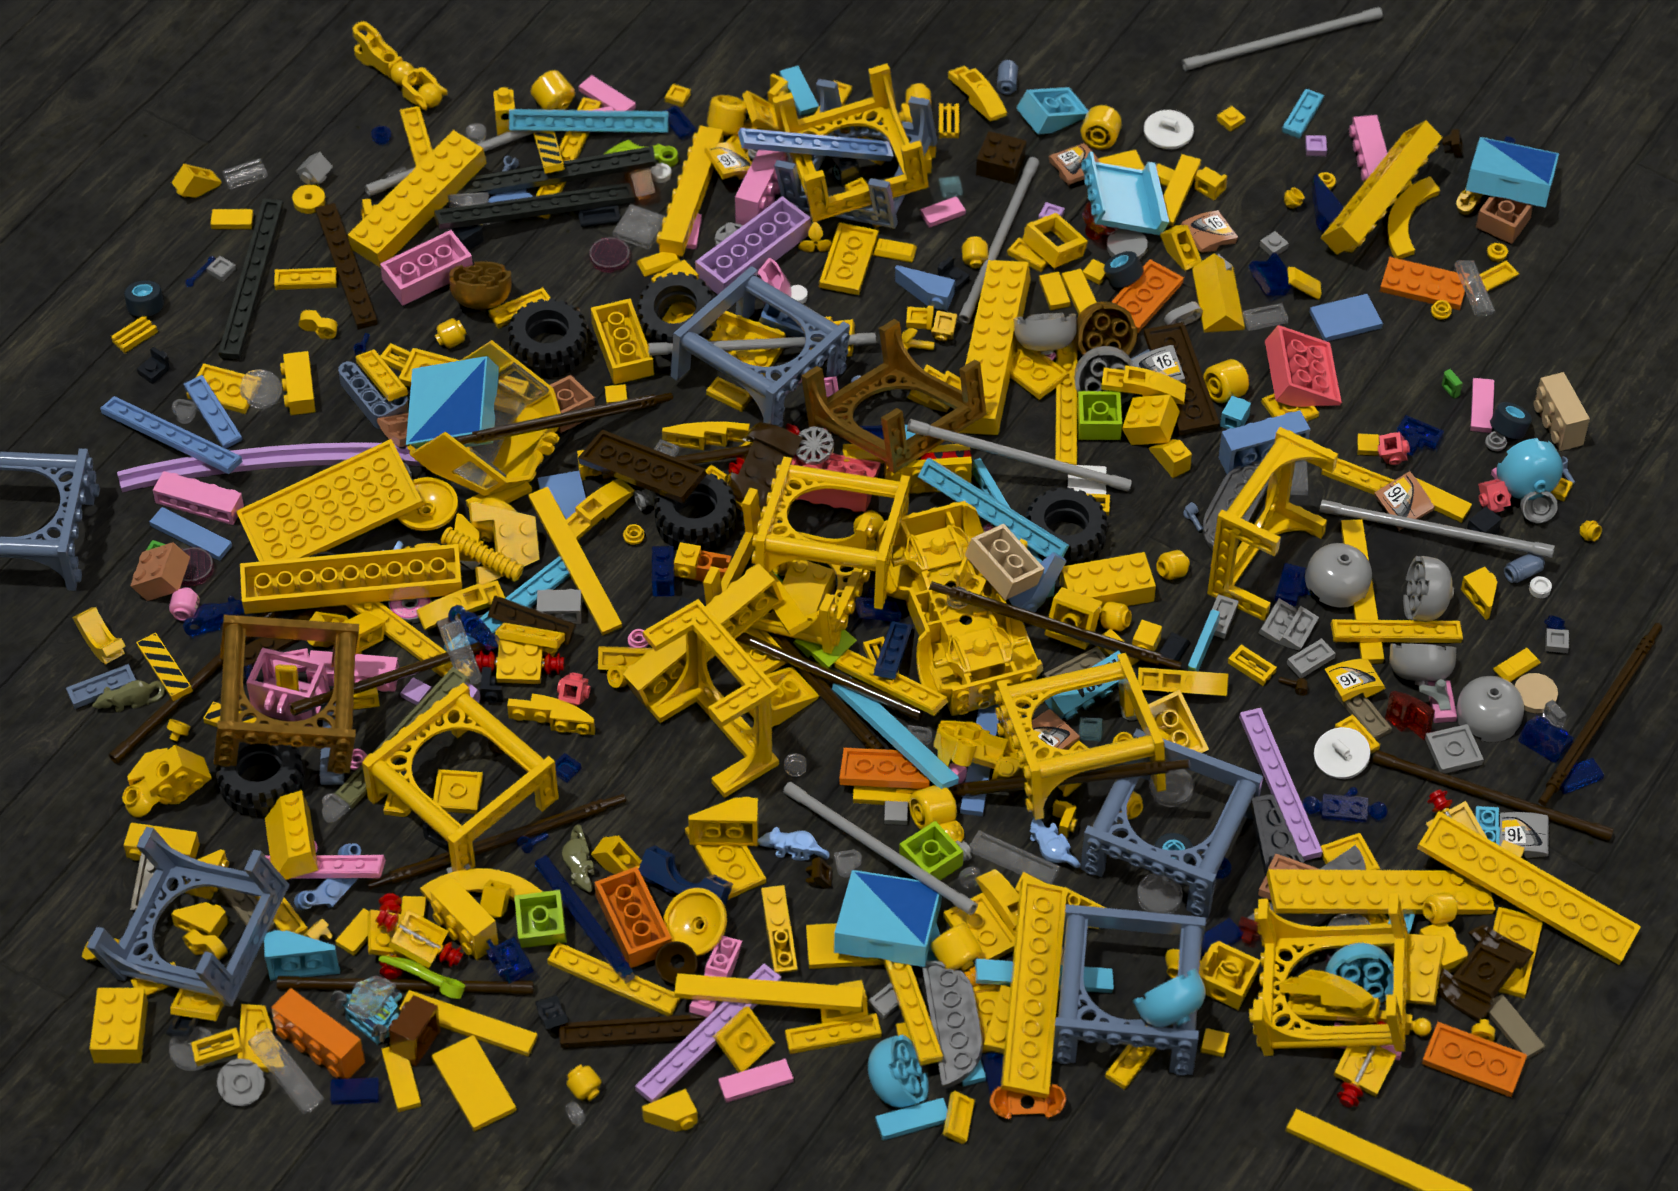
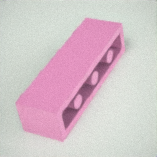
M1377 115L1353 117V123L1349 126L1350 137L1354 139L1353 149L1354 152L1358 153L1357 164L1358 167L1362 168V181H1366L1387 154Z
M163 471L153 489L155 503L230 525H234L238 518L236 511L244 507L242 494L236 490L221 488L215 484H207L176 473Z
M311 650L309 659L325 662L329 686H334V667H331L332 652ZM355 654L354 683L398 669V657ZM307 667L308 683L312 682L316 669ZM397 681L379 686L377 690L395 692Z

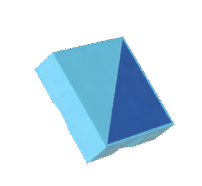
M1480 137L1471 165L1466 191L1546 207L1559 153Z
M488 356L412 369L406 445L409 446L411 444L414 448L418 449L444 432L455 438L472 434L473 431L493 428L495 425L494 403L497 395L499 366ZM488 441L479 444L469 443L464 444V446L472 447L493 443V441Z
M852 870L834 933V953L865 958H881L896 963L925 967L931 945V933L936 926L942 895L919 880Z

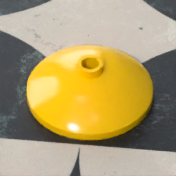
M431 477L412 480L424 505L397 517L398 520L405 526L420 531L438 529L451 521L458 509L457 494L452 486L443 480Z
M691 888L681 892L670 902L663 921L672 941L688 944L693 948L696 956H700L711 951L722 939L726 929L727 914L723 902L716 894L703 888ZM704 922V926L700 929V924Z

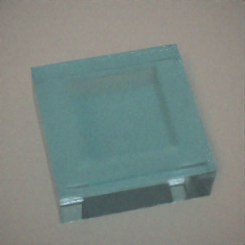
M959 176L939 178L943 198L962 195L963 190Z
M1080 717L1079 736L1081 738L1079 740L1101 741L1102 718Z

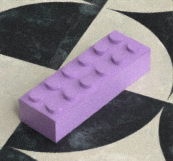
M782 196L695 261V268L699 278L704 280L711 290L719 294L749 267L752 266L759 270L768 258L776 261L805 239L811 227V218Z

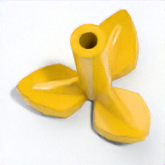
M813 222L808 233L812 240H804L798 246L804 252H813L815 246H817L820 252H826L831 249L832 242L827 239L820 240L823 236L822 228L817 222Z
M909 328L905 332L903 331L902 342L906 350L910 347L926 350L934 349V342L912 339L916 335L917 329Z

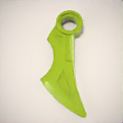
M626 140L614 146L605 154L644 147ZM661 144L653 146L655 160H659V163L667 164L669 167L675 166L678 163L676 148ZM665 155L673 156L670 159L663 158Z
M392 956L379 957L380 962L408 971L440 987V992L448 997L459 999L463 995L465 985L456 979L434 973L414 960Z

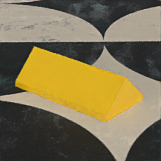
M1214 253L1192 268L1198 304L1203 311L1201 315L1203 331L1206 333L1245 330L1233 265L1232 270H1226L1225 260Z

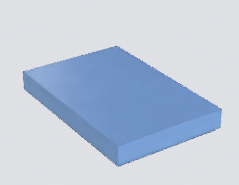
M1368 294L1310 307L1309 311L1323 340L1327 342L1380 329L1383 325Z
M579 471L538 478L539 489L545 487L550 489L565 519L569 518L575 512V507L586 499Z

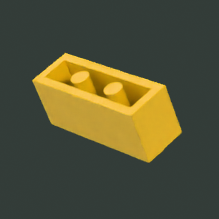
M308 351L283 354L284 363H280L281 374L286 375V378L282 379L283 391H287V395H284L285 407H289L291 415L316 412Z
M137 823L130 824L124 842L127 858L140 860L141 851L137 848V844L146 827L154 828L171 848L193 859L196 858L200 845L197 832Z

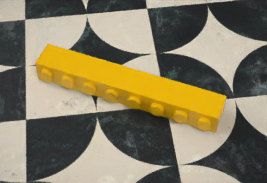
M700 126L698 132L694 133L693 146L689 147L687 153L688 160L683 163V174L678 176V187L673 190L672 203L668 204L667 217H664L662 221V232L659 231L657 234L656 242L659 244L660 252L674 253L678 256L684 255L694 222L715 168L705 153V146L723 143V129Z

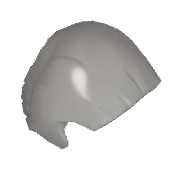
M1536 491L1530 492L1521 500V512L1525 519L1533 523H1545L1557 512V500L1548 491L1540 493ZM1536 494L1544 495L1543 497L1536 498L1535 500H1528L1530 497Z

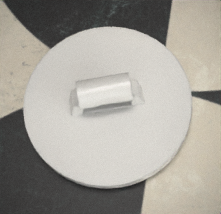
M1173 110L1155 112L1147 118L1144 124V134L1147 140L1163 149H1177L1185 146L1192 139L1194 131L1191 120L1186 115Z
M1347 727L1331 729L1324 733L1315 745V762L1318 768L1331 778H1352L1361 773L1368 765L1370 759L1369 743L1360 732Z

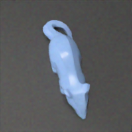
M1033 817L1030 839L1038 842L1043 858L1052 863L1066 862L1074 868H1079L1081 864L1075 857L1071 856L1070 844L1063 834L1058 835L1056 825L1052 823L1047 828L1041 819L1035 820Z
M775 827L772 832L766 833L758 839L759 845L778 849L776 857L779 858L784 857L786 853L791 854L793 860H809L812 854H816L823 859H828L830 856L828 851L822 849L817 844L812 834L806 831L781 833L779 828Z

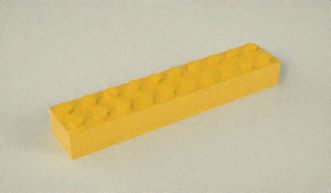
M988 260L966 364L974 359L981 363L987 415L959 433L998 435L1011 376L1010 371L1013 366L1018 342L1014 332V318L1023 317L1031 280L1028 262Z
M458 544L240 563L241 594L245 614L439 597L462 590Z

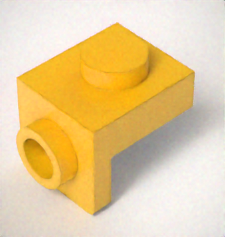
M775 74L770 76L768 102L773 104L772 98L788 93V81Z
M942 311L936 312L934 326L931 329L932 336L936 340H953L957 314Z
M680 542L674 560V575L682 578H696V567L701 553V546Z
M1055 800L1053 815L1062 818L1059 824L1058 835L1063 834L1067 839L1069 833L1074 832L1077 825V819H1075L1076 806L1066 801Z

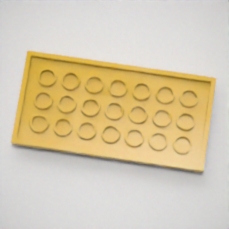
M392 439L245 506L236 512L259 562L306 558L320 552H325L424 504Z

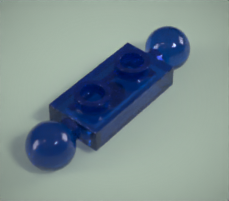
M1323 794L1322 801H1319L1316 797L1308 796L1302 802L1306 813L1314 814L1321 810V818L1366 822L1367 814L1376 820H1381L1386 817L1388 812L1384 803L1375 802L1369 806L1368 798Z

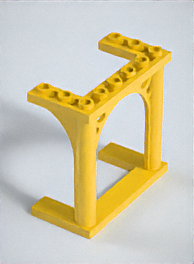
M888 64L868 69L873 97L802 119L797 118L794 98L791 92L772 98L780 132L826 136L835 130L849 126H864L881 132L889 140L903 175L883 180L890 182L893 198L929 187L923 146L920 140L910 143L896 111ZM876 116H877V118H876L875 120H873V121H867V119H870V118H873V117H876ZM789 153L793 163L796 164L813 222L872 205L868 185L829 197L823 170L816 172L812 161L813 155Z
M1279 427L1273 446L1228 510H1221L1218 514L1207 594L1215 598L1218 595L1238 600V609L1263 621L1266 620L1269 615L1270 602L1235 586V584L1259 549L1275 557L1279 551L1281 537L1277 536L1278 534L1290 531H1305L1320 539L1325 533L1327 520L1289 502L1295 461L1305 460L1332 473L1336 468L1338 453L1320 446L1312 440L1305 439L1290 430ZM1269 480L1265 509L1255 524L1242 519ZM1238 540H1241L1242 542L1238 547Z
M783 457L781 465H777L776 468L777 478L772 480V492H768L767 506H763L762 520L758 521V534L753 536L752 547H755L752 555V563L755 566L759 563L768 573L776 566L792 560H809L876 571L874 608L883 609L887 596L888 562L903 516L908 515L910 476L902 475L900 481L792 465V458ZM819 489H839L895 498L879 551L817 542L800 535L791 527L787 519L791 503L799 496ZM779 529L787 530L784 534L780 535L773 533Z
M749 488L742 502L745 534L722 581L719 568L713 566L710 567L703 581L706 605L716 595L724 592L732 582L741 578L755 547H752V540L754 534H758L757 525L758 521L761 520L758 489ZM863 514L856 533L846 538L830 539L796 531L800 535L817 542L873 551L876 547V540L873 538L875 526L872 525V516ZM779 529L773 533L780 535L784 534L787 530ZM828 564L835 570L838 579L835 595L826 593L819 610L804 615L810 621V626L793 636H790L776 614L771 613L764 615L750 628L820 644L823 647V652L831 654L834 647L839 645L841 632L847 627L849 614H853L855 610V601L862 595L863 584L868 581L870 570L854 568L850 572H841L840 570L845 566Z
M697 599L643 631L644 639L655 651L660 650L683 635L686 637V665L682 675L671 690L647 703V707L653 716L662 723L697 702L745 758L711 778L712 784L725 798L779 765V759L772 752L771 697L778 694V688L701 601ZM706 645L742 685L741 688L726 697H723L716 689L707 669ZM754 708V726L751 728L741 716Z
M1126 653L1118 654L1117 662L1007 686L1005 680L996 682L997 691H994V697L998 705L995 708L998 721L1000 720V723H997L999 737L1003 736L1004 739L1011 736L1013 748L1018 749V761L1020 765L1024 764L1023 772L1027 780L1024 783L1026 795L1029 796V798L1025 799L1028 812L1032 811L1035 820L1044 818L1043 807L1052 790L1075 774L1145 757H1150V761L1165 760L1163 738ZM1118 680L1120 705L1125 717L1134 716L1135 710L1146 736L1085 750H1064L1045 743L1036 735L1032 727V717L1040 704L1054 695ZM1025 704L1031 706L1030 708L1022 709ZM1041 751L1049 752L1045 758L1039 759L1036 757ZM1165 774L1151 775L1157 792L1165 791Z
M464 683L451 689L448 695L436 701L424 714L418 715L415 721L407 727H403L396 736L385 741L377 751L367 755L362 762L368 800L376 804L390 793L406 804L448 842L453 872L465 870L464 866L468 863L470 868L473 869L476 865L472 841L534 791L536 807L542 812L559 799L555 761L550 756L543 759L474 700L470 696L469 687ZM450 730L456 738H459L468 730L484 735L528 772L464 825H460L418 787L412 775V763L418 749L431 737ZM398 757H402L407 760V762L402 765H395L392 763ZM402 771L407 772L404 776L401 774Z
M1389 894V918L1391 924L1325 927L1306 926L1287 921L1271 910L1268 899H1259L1258 908L1254 909L1255 922H1258L1259 935L1262 934V946L1265 947V952L1261 953V966H1264V972H1260V985L1263 986V992H1259V999L1254 1000L1253 1009L1249 1010L1250 1023H1253V1033L1257 1035V1046L1262 1048L1263 1055L1273 1056L1274 1049L1394 1045L1395 1052H1404L1407 926L1399 894ZM1353 943L1394 946L1393 995H1386V1018L1388 1024L1314 1025L1299 1018L1290 1009L1285 993H1280V990H1276L1279 987V983L1288 978L1294 966L1313 952L1329 948H1343ZM1295 948H1297L1298 950L1301 948L1304 949L1302 952H1297ZM1288 951L1293 955V958L1290 961H1284L1279 957V953ZM1278 965L1285 967L1283 972H1280ZM1278 1005L1283 1006V1009L1277 1012ZM1281 1017H1290V1021L1285 1026H1276V1022ZM1299 1024L1301 1028H1295L1294 1025Z

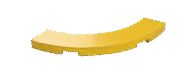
M1431 176L1407 188L1398 197L1391 209L1387 226L1388 242L1394 257L1397 259L1415 254V248L1409 238L1408 223L1417 206L1439 195L1440 189Z
M480 868L451 872L428 882L420 888V891L430 903L432 902L431 891L452 876L467 892L476 891V893H483L484 885L490 879L512 885L509 899L514 902V895L542 892L532 883L514 874L500 870Z

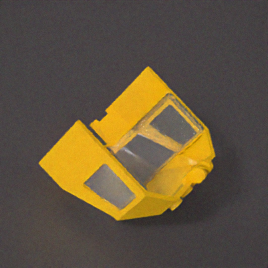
M489 341L461 359L467 360L488 356L499 366L497 395L494 403V427L561 413L553 387L494 341ZM559 427L493 440V443L472 447H465L447 432H444L418 449L414 448L411 444L407 448L410 450V456L432 473L486 496L532 481L536 475L535 470L544 459L543 454L550 455L554 451L555 447L553 445L560 438L555 433Z

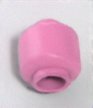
M190 588L178 589V591L172 594L169 611L177 620L187 621L194 618L197 614L200 598Z

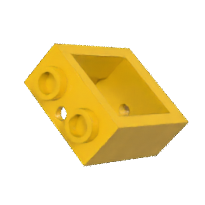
M1057 213L1028 223L1022 239L1053 268L1083 257L1088 243L1087 239ZM1052 231L1065 244L1056 246L1044 233Z

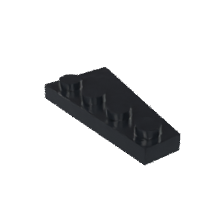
M1274 795L1253 797L1250 806L1265 877L1275 854L1304 863L1305 861L1297 850L1292 833H1289Z

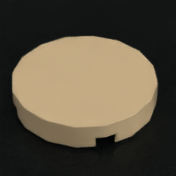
M1528 673L1516 681L1515 687L1521 693L1525 711L1543 713L1555 705L1558 696L1557 686L1547 676L1539 673Z

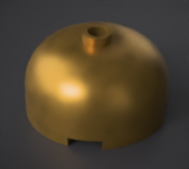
M474 262V265L464 268L461 264L453 268L449 273L452 296L459 304L467 308L478 310L494 308L502 304L508 298L511 291V270H505V266L499 263Z
M1097 302L1086 307L1076 319L1077 330L1074 342L1082 355L1088 352L1090 348L1108 346L1109 343H1111V347L1118 348L1127 355L1132 351L1137 339V327H1135L1131 314L1125 308L1112 302Z

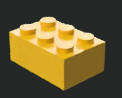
M453 876L431 891V906L434 911V920L438 925H443L447 929L449 936L454 941L457 939L461 943V947L467 955H472L478 960L499 945L496 921Z
M97 988L90 1052L94 1063H141L148 1000L144 988Z

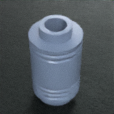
M1005 60L998 67L997 90L1002 94H1012L1016 90L1018 67L1015 62Z
M1529 553L1508 563L1504 568V574L1509 582L1518 583L1543 571L1545 562L1542 556Z

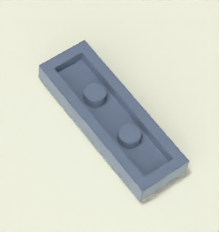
M129 664L69 686L66 690L74 709L95 702L104 693L105 687H109L112 691L136 679Z

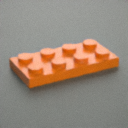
M1389 257L1380 292L1430 304L1444 300L1450 304L1451 309L1460 310L1469 275Z
M1151 259L1143 266V275L1133 284L1124 287L1112 300V303L1118 304L1129 311L1134 320L1135 327H1137V333L1142 330L1184 282V277Z
M843 749L839 778L840 785L917 789L930 787V780L898 750Z
M1437 1022L1422 1064L1512 1097L1527 1054Z

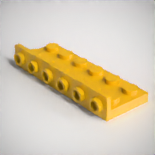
M684 302L674 303L662 321L673 324L684 322L694 314L696 307ZM725 311L718 317L716 330L712 331L713 335L707 341L785 338V333L779 329L763 325L760 322L744 318L741 315ZM784 348L725 352L750 365L773 367Z

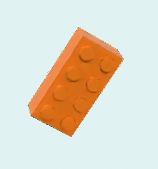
M638 867L595 882L596 898L629 968L631 969L655 960L661 947L672 942V938Z
M290 988L272 1006L276 1033L282 1039L290 1040L298 1051L302 1053L305 1051L309 1054L317 1065L322 1064L328 1068L329 1073L333 1077H340L346 1082L365 1063L361 1039Z

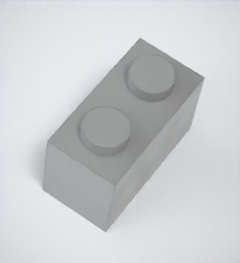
M537 590V610L576 624H581V590Z

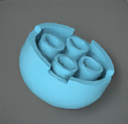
M1538 438L1528 439L1514 445L1507 451L1508 455L1502 463H1498V479L1504 481L1508 492L1520 500L1530 492H1551L1558 485L1563 473L1562 459L1554 445L1549 441H1539ZM1536 494L1530 497L1528 500H1535L1536 498L1543 497L1544 495Z
M1353 943L1338 950L1329 960L1325 972L1343 977L1358 986H1362L1374 998H1379L1381 1003L1386 1000V995H1393L1394 966L1389 956L1379 947L1369 943Z
M1197 969L1188 971L1189 977L1187 978L1185 975L1178 976L1145 993L1146 999L1144 1000L1142 997L1133 1000L1142 1019L1150 1025L1157 1027L1168 1026L1175 1022L1180 1026L1191 1020L1189 1015L1200 1008L1205 998V986Z
M905 1035L892 1036L882 1040L873 1048L868 1060V1074L872 1087L881 1100L888 1105L898 1108L909 1107L924 1101L929 1090L927 1073L922 1074V1068L917 1059L912 1041ZM918 1076L921 1079V1086L919 1084L918 1079L916 1078Z

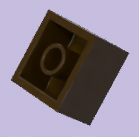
M988 131L977 157L976 175L1014 185L1026 157L1027 140Z

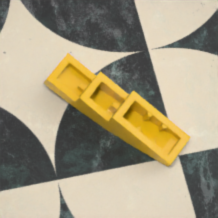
M698 422L665 427L662 429V443L664 445L704 450L705 444L726 447L727 441L745 443L746 441L742 439L750 430V424Z

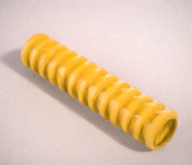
M448 527L441 537V544H458L460 554L465 553L466 557L471 556L472 560L476 559L477 563L482 562L483 566L488 565L489 569L494 568L495 572L499 571L500 575L505 574L508 579L511 577L514 582L519 579L523 572V564H518L516 560L512 561L510 557L506 558L504 554L500 555L498 551L494 552L493 548L488 549L487 545L482 546L481 542L476 543L475 539L471 540L470 536L465 537L464 533L459 534L458 530L453 531L452 527Z

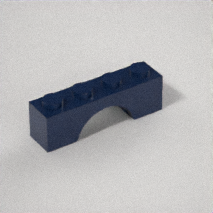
M657 846L646 849L639 866V871L645 881L653 884L658 883L667 892L680 894L691 888H703L716 894L724 906L733 887V883L714 874L705 877L700 883H692L685 880L676 868L675 855Z

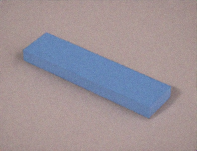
M203 375L184 383V388L220 445L226 449L242 441V436Z
M163 507L149 521L151 527L191 547L198 548L197 550L201 548L219 561L232 547L231 541Z

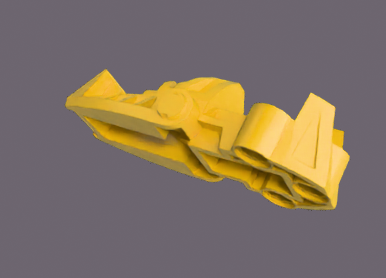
M940 722L933 746L938 749V758L947 767L952 759L953 763L960 766L968 767L973 762L994 769L992 779L1024 776V764H1019L1018 749L1013 748L1011 736L1004 739L991 735L990 731L982 729L979 724L974 722ZM1041 751L1036 757L1039 759L1045 758L1049 752ZM1083 783L1059 785L1058 787L1063 792V796L1067 797Z

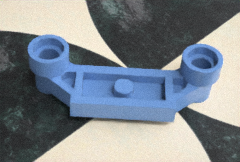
M355 843L345 844L340 847L338 855H360L361 848ZM326 878L315 891H302L298 893L294 898V904L299 910H307L312 906L327 905L331 908L358 878Z

